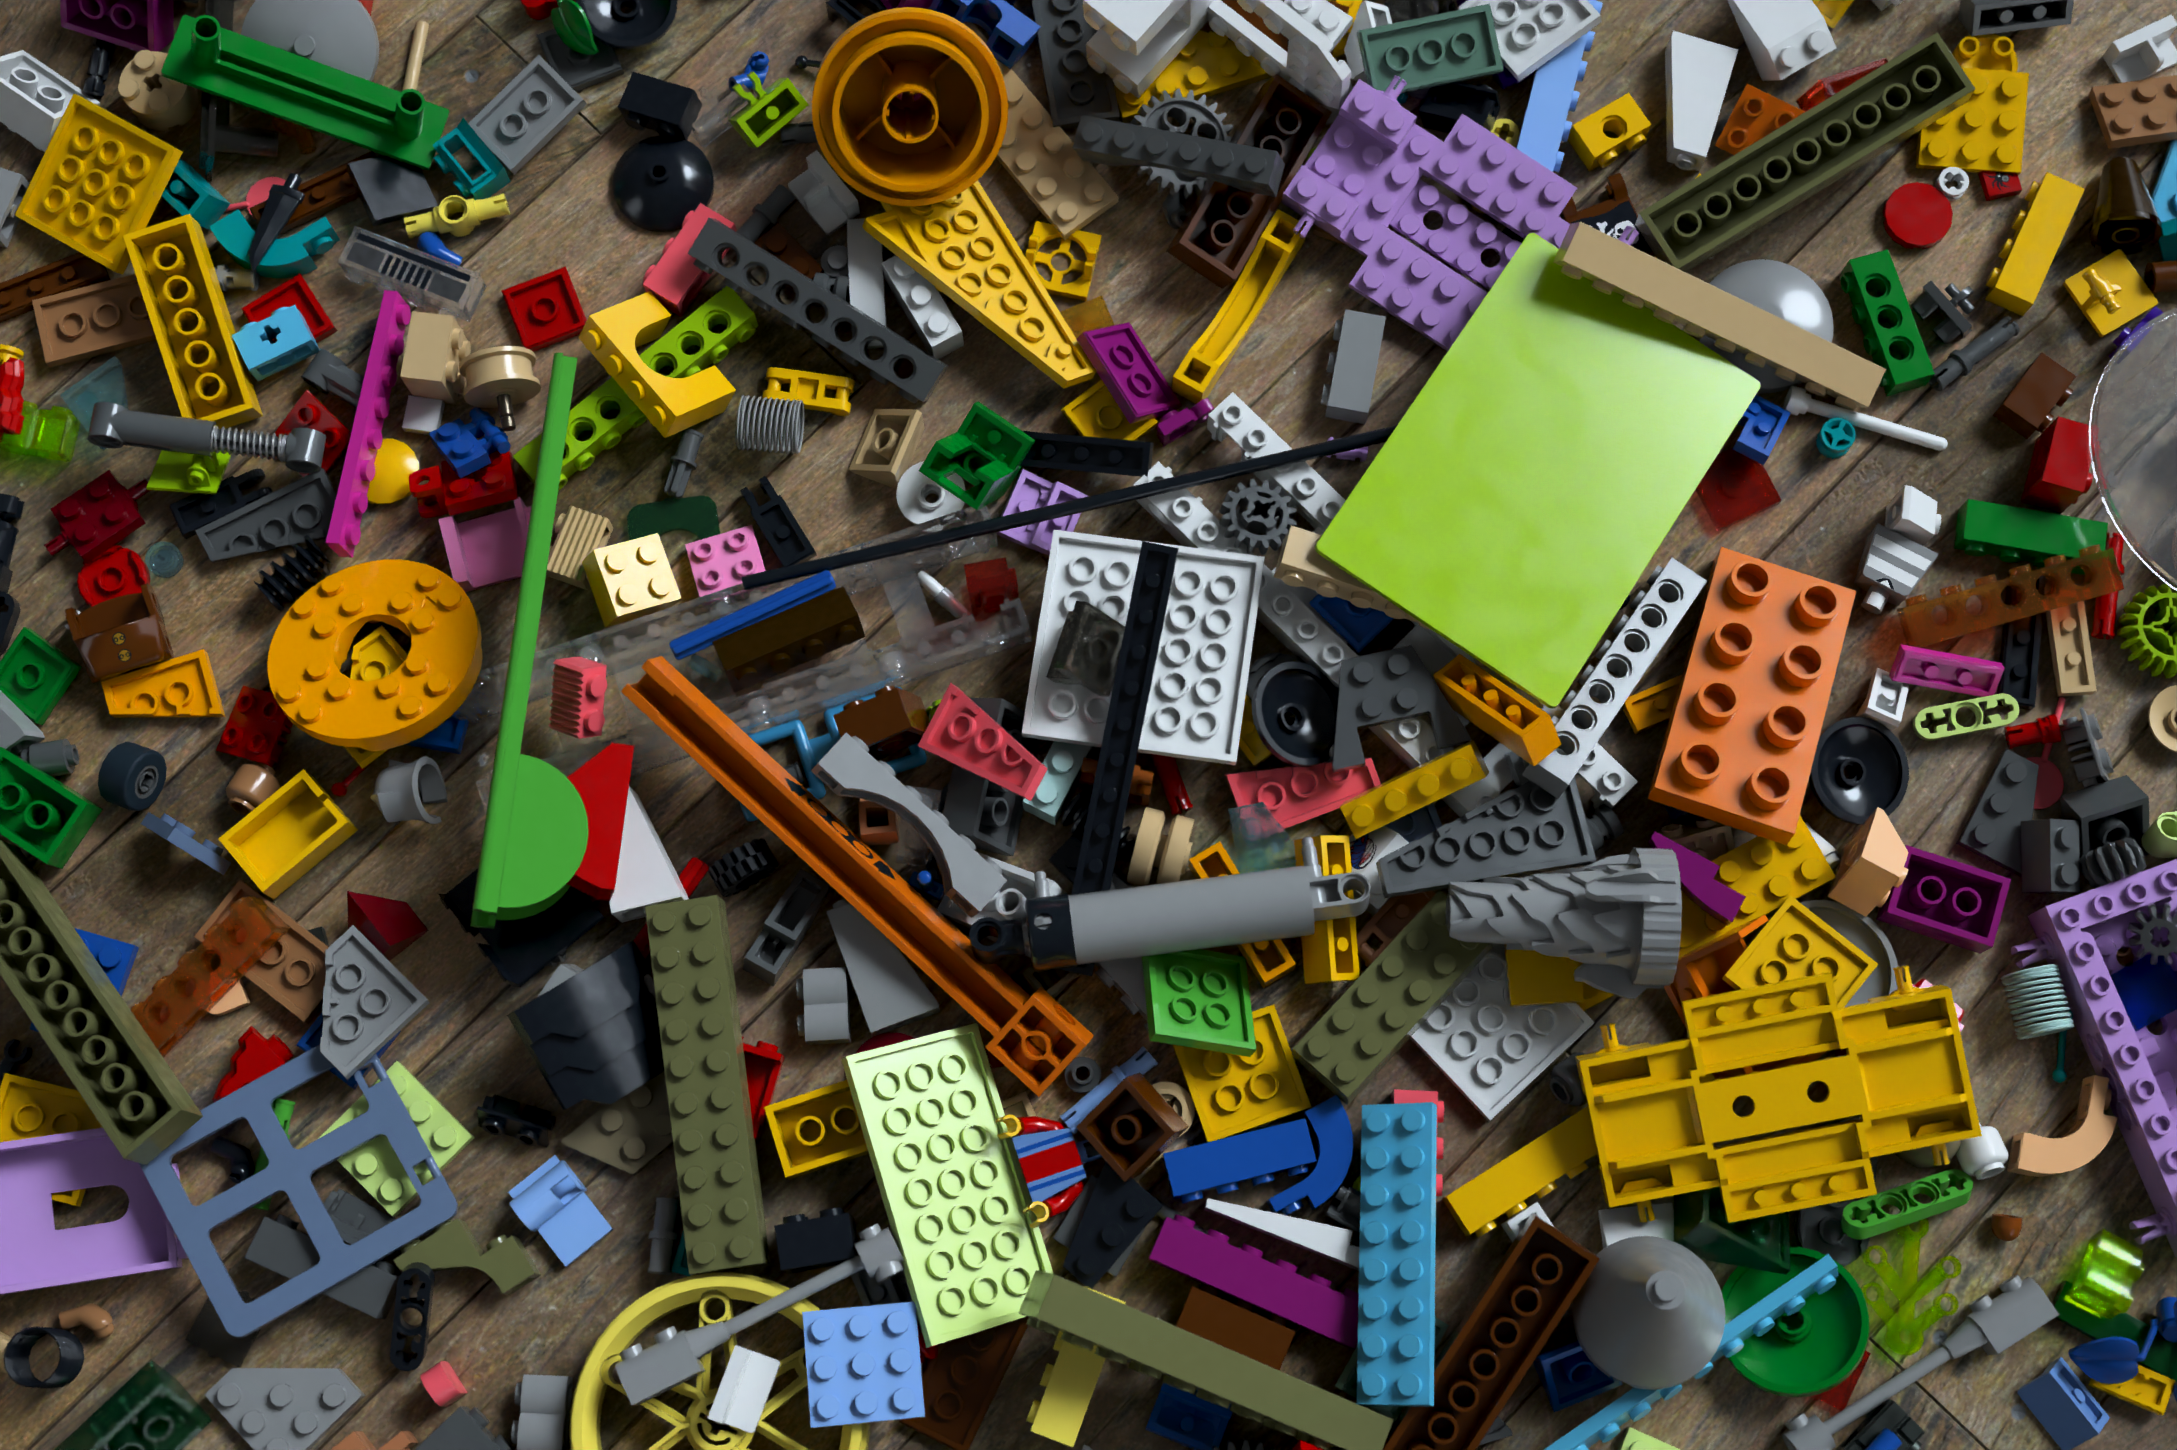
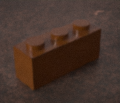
M1201 1283L1199 1289L1191 1287L1175 1325L1176 1327L1280 1371L1296 1332L1288 1328L1290 1321L1272 1313L1269 1314L1267 1319L1254 1313L1256 1306L1238 1298H1235L1233 1304L1220 1298L1222 1293L1220 1290Z

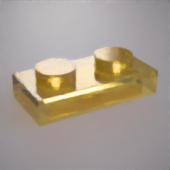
M1103 296L1060 311L1076 339L1083 332L1115 325Z

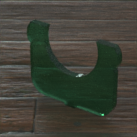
M703 495L679 499L670 497L664 498L663 501L639 504L634 506L627 516L629 540L656 533L660 537L674 530L688 531L696 535L700 540L721 534L717 506L710 497Z

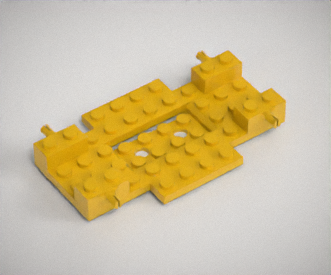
M1909 965L1901 966V968H1893L1898 990L1885 996L1870 998L1868 1003L1838 1008L1832 975L1827 972L1681 1001L1688 1038L1654 1045L1645 1042L1628 1046L1618 1043L1615 1023L1608 1024L1610 1038L1607 1026L1605 1024L1599 1026L1604 1047L1594 1053L1575 1056L1582 1092L1586 1096L1605 1202L1610 1208L1637 1203L1639 1221L1647 1222L1645 1207L1648 1220L1653 1221L1656 1219L1654 1217L1652 1199L1719 1187L1725 1218L1728 1223L1877 1195L1870 1157L1931 1146L1934 1166H1941L1942 1163L1944 1165L1949 1164L1950 1161L1945 1143L1982 1136L1951 988L1944 985L1926 988L1913 987ZM1846 1048L1847 1055L1827 1057L1822 1060L1796 1065L1791 1064L1786 1067L1751 1072L1750 1074L1725 1079H1715L1700 1083L1699 1077L1706 1076V1074ZM1822 1081L1827 1085L1828 1095L1823 1101L1813 1102L1808 1098L1807 1089L1812 1082ZM1741 1095L1750 1097L1754 1103L1753 1111L1745 1117H1740L1733 1111L1732 1104ZM1860 1115V1119L1713 1147V1143Z

